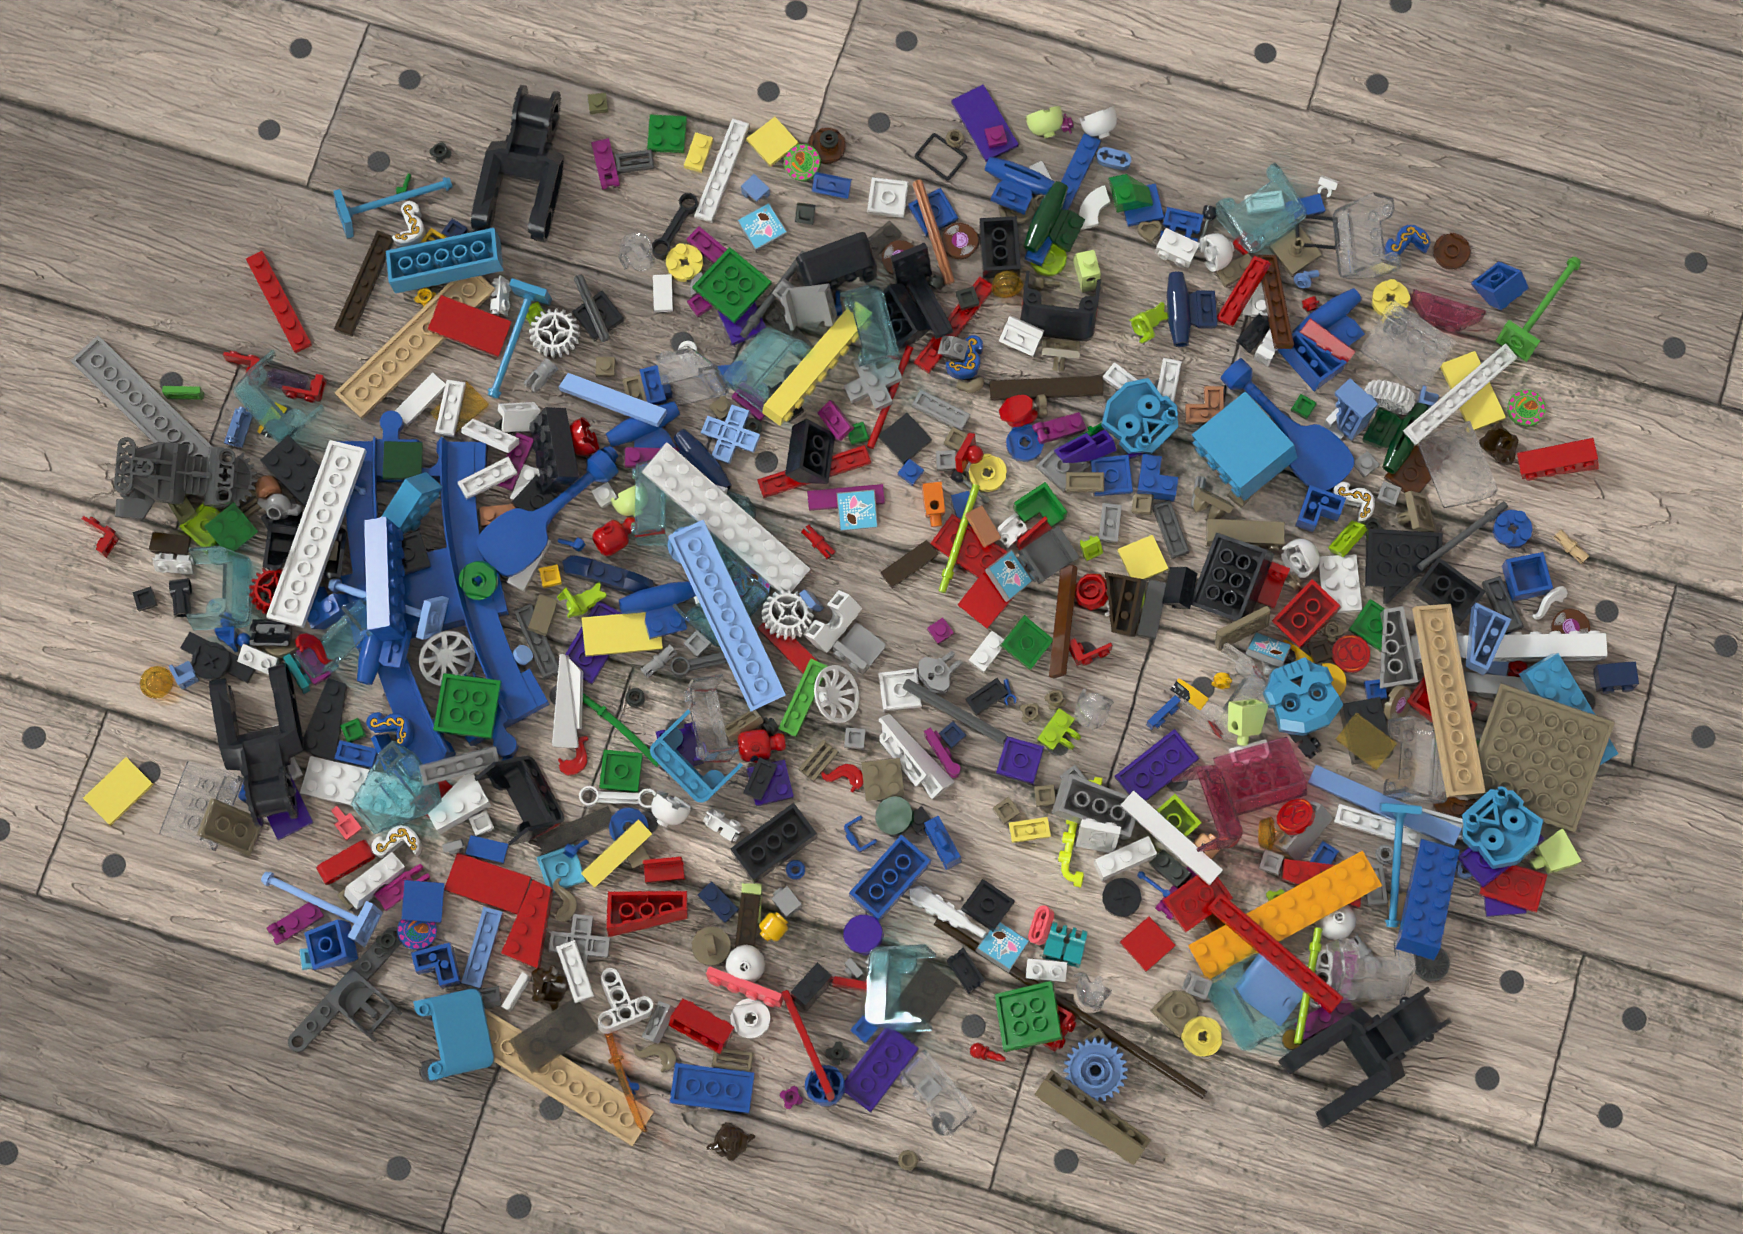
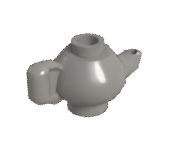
M273 494L267 499L259 498L257 502L261 508L266 510L268 517L272 520L285 519L289 515L298 516L302 511L301 505L291 504L290 500L282 494Z

